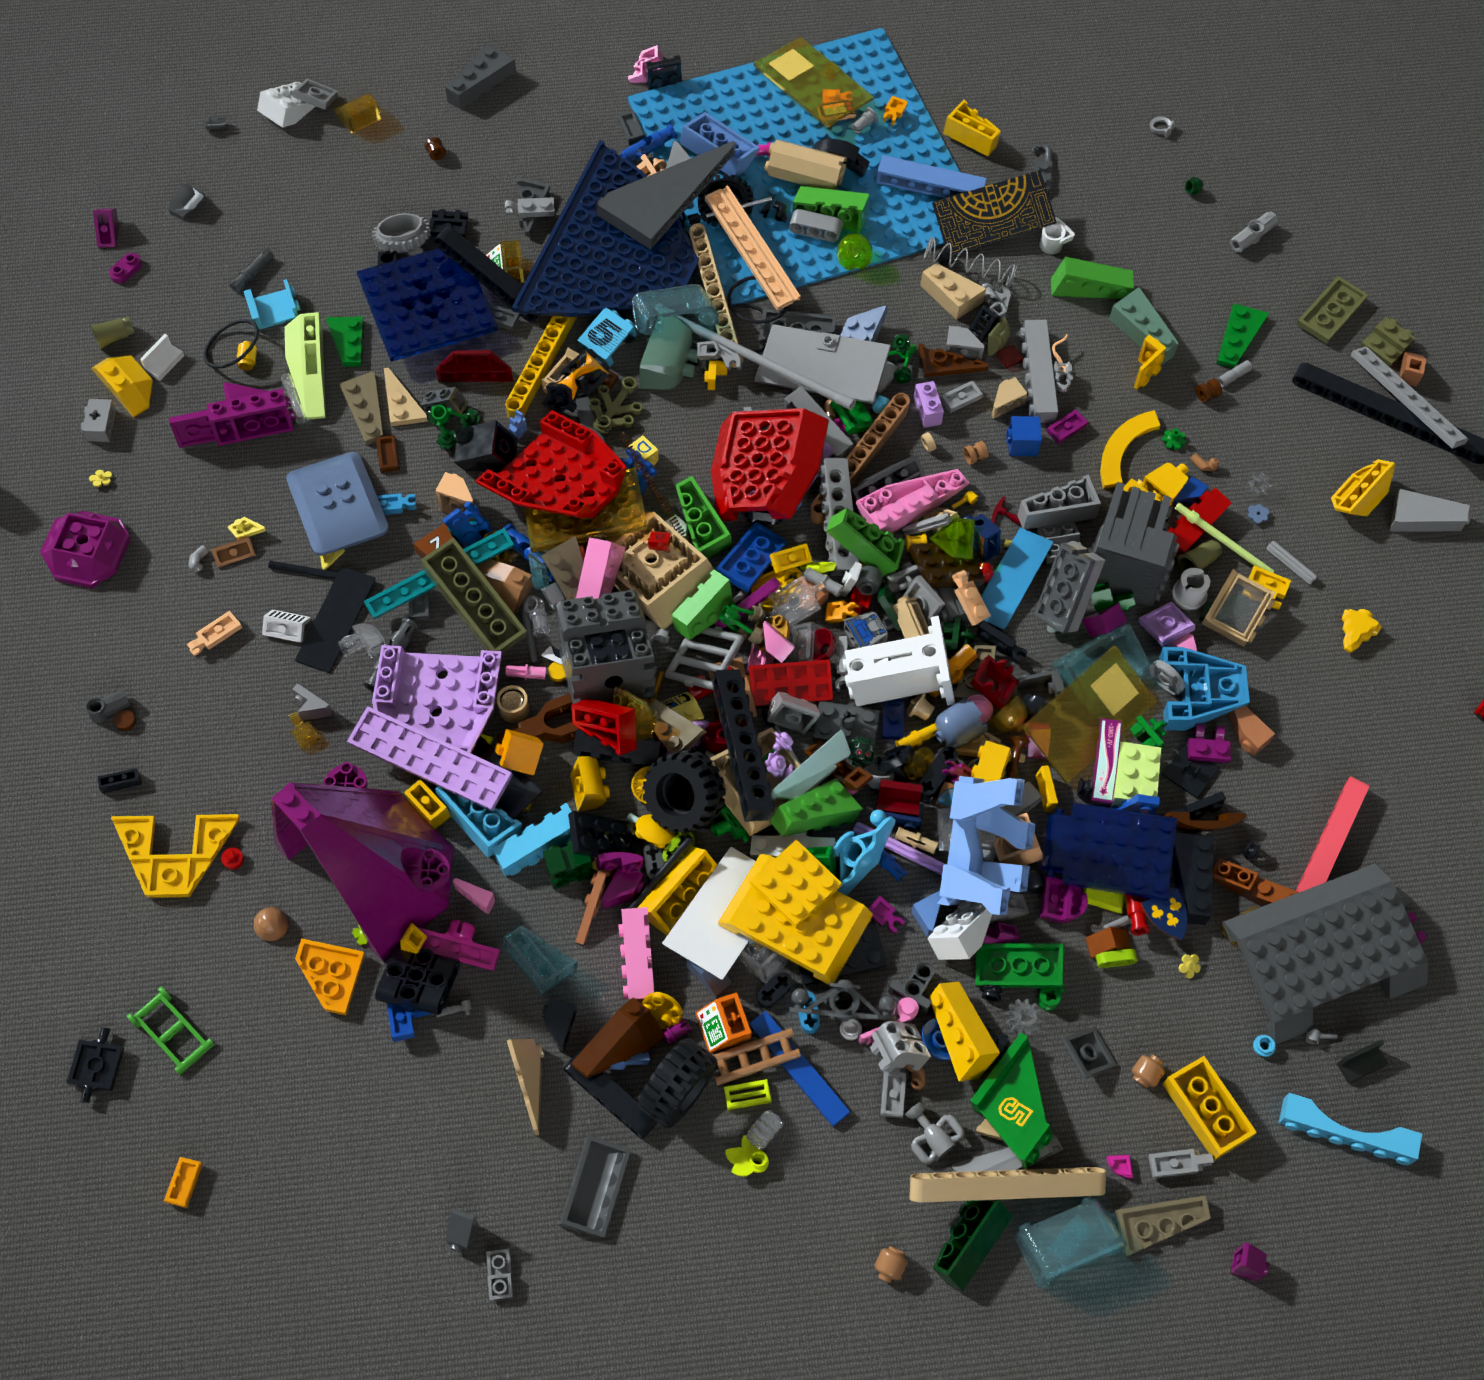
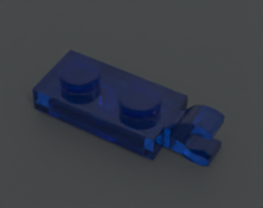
M893 699L884 701L882 739L900 740L903 738L904 700Z

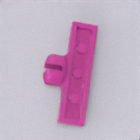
M452 920L445 934L419 928L427 936L421 948H429L437 955L459 959L461 963L495 971L500 950L474 943L475 927L472 924L462 923L461 920Z

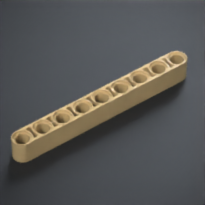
M694 224L690 227L689 234L695 254L699 258L698 266L717 333L739 344L709 236L704 225ZM732 363L731 367L736 368V363Z
M1098 1167L915 1173L910 1175V1200L914 1202L1104 1195L1106 1191V1170Z

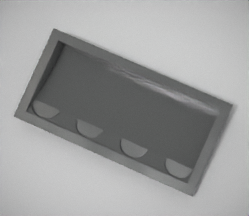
M590 1135L585 1138L558 1226L595 1237H605L631 1149Z

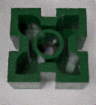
M572 840L567 842L565 847L560 848L558 845H554L543 851L546 869L553 890L569 885V882L576 880L579 882L594 875L590 856L573 854Z

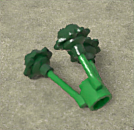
M434 405L431 407L432 410L428 411L429 422L433 423L435 427L439 426L442 432L438 435L439 439L436 441L440 445V449L446 448L450 450L457 443L455 431L445 430L444 428L447 422L450 421V414L461 418L462 428L477 425L481 420L479 411L472 408L461 414L451 408H445L444 405Z

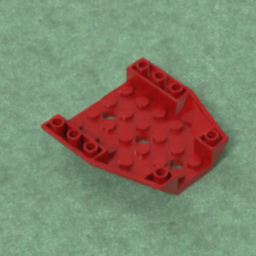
M805 408L732 412L721 424L711 467L716 511L722 521H736L738 512L768 511L772 519H791L820 469L829 420ZM766 426H770L767 430L762 431ZM759 458H763L760 462L755 463ZM752 490H756L753 495H748Z
M552 410L540 421L542 433L498 474L488 469L475 481L478 485L521 507L573 517L594 518L618 495L627 466L595 431Z

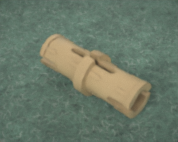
M901 827L898 828L895 835L896 840L911 845V848H919L933 855L939 843L921 836V833L917 832L915 834Z

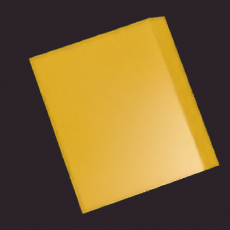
M410 923L401 939V950L417 954L427 936L413 923Z

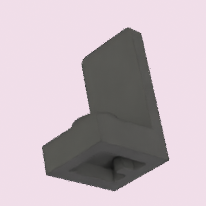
M457 387L427 392L421 406L425 408L446 404L448 408L463 414L468 402Z
M1046 669L1033 675L1030 673L1025 674L1019 678L1017 684L1018 690L1047 684L1048 692L1052 694L1054 701L1061 700L1065 692L1058 669Z

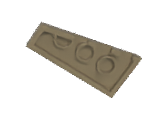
M375 371L339 383L365 444L368 445L376 442V437H383Z
M576 536L541 555L566 600L576 599L584 564Z
M1206 1195L1115 1210L1125 1257L1211 1219Z

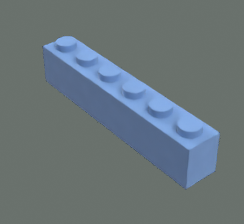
M882 155L876 183L948 198L985 187L987 178Z

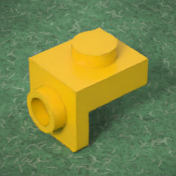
M709 360V371H705L704 382H708V390H715L716 375H727L724 361Z

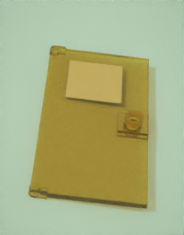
M798 37L766 57L754 62V66L827 128L874 100V96L802 37Z
M1115 645L1022 726L1026 734L1030 736L1065 783L1073 779L1096 758L1101 718L1122 721V734L1136 721L1138 716H1142L1157 702Z

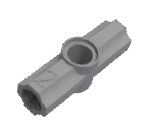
M1266 212L1257 220L1250 221L1244 230L1230 240L1232 249L1235 252H1242L1251 244L1258 243L1264 234L1278 224L1276 214Z

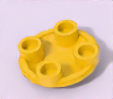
M652 814L643 815L638 818L635 825V835L640 839L653 843L657 848H665L666 844L670 843L676 833L670 832L669 828L663 829L660 827V822H655L651 818Z
M660 992L650 993L642 1001V1004L650 1010L657 1024L663 1030L670 1028V1026H675L683 1018L681 1005L667 994Z

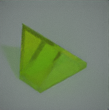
M954 518L949 525L944 526L931 536L930 539L952 558L972 559L975 520Z

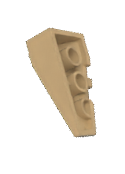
M534 1039L507 1040V1044L534 1134L537 1136L540 1135L542 1063L540 1058H543L544 1054L541 1044L536 1046Z

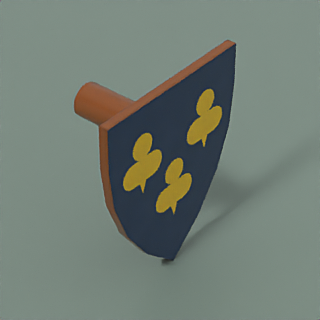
M1177 888L1140 903L1149 920L1160 931L1170 937L1183 940L1187 929V911Z

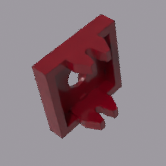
M988 655L982 661L969 684L998 709H1002L1019 680L1012 675L1014 666H1005L1007 663L1006 659L997 662ZM993 679L995 682H988V680Z

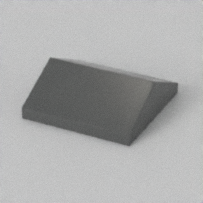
M1095 1027L1062 1039L1083 1078H1093L1117 1065Z

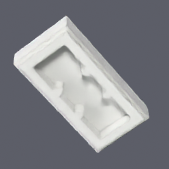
M855 562L849 572L845 571L841 581L843 583L841 596L846 597L857 582L862 564Z

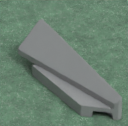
M1052 1134L1050 1143L1046 1147L1043 1146L1039 1152V1158L1034 1164L1063 1151L1056 1135ZM1009 1147L952 1165L954 1172L1025 1169Z

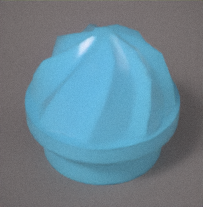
M877 395L874 404H872L873 411L876 414H881L890 400L884 396Z

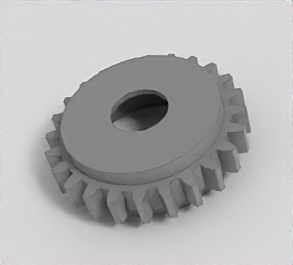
M410 213L390 216L382 220L378 227L374 228L375 231H372L376 247H379L380 250L383 249L385 252L397 251V253H405L417 249L431 235L428 221L424 220V217L420 218L419 215Z

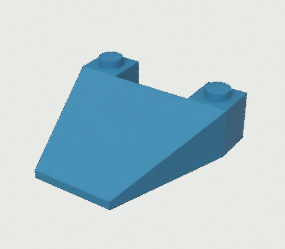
M1184 647L1162 648L1159 660L1172 666L1180 674L1185 684V689L1182 691V701H1167L1163 711L1164 721L1166 722L1165 730L1185 731L1195 727L1196 724L1205 723L1250 703L1245 665Z

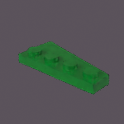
M1233 303L1216 364L1231 369L1236 367L1269 313Z

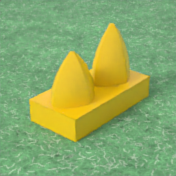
M807 543L769 555L775 574L813 562Z

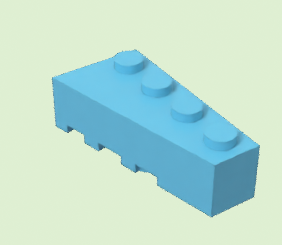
M567 803L560 806L562 810L555 815L552 812L545 815L542 823L538 825L532 823L526 827L522 835L514 834L492 848L494 857L505 877L519 873L522 868L528 865L533 866L537 864L540 859L544 858L543 851H546L547 848L558 845L560 848L567 846V842L572 840L568 814L572 811Z

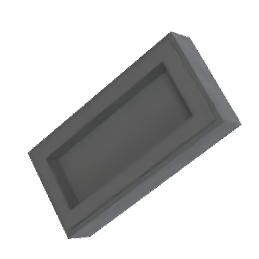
M634 111L617 115L628 144L639 142L645 138V134Z

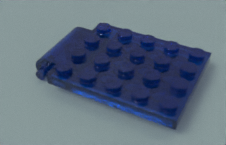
M1073 803L1071 816L1064 815L1063 809H1056V813L1048 817L1041 869L1046 870V877L1055 878L1056 872L1063 873V885L1167 901L1177 818Z

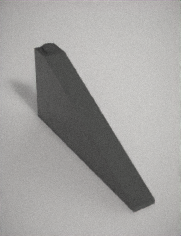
M729 142L608 192L597 203V216L651 250L735 154L736 142Z

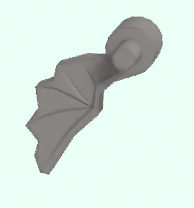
M465 1000L461 1002V1006L446 1007L440 1015L436 1014V1017L459 1011H465L466 1015H470L469 1010L472 1009L470 1000Z

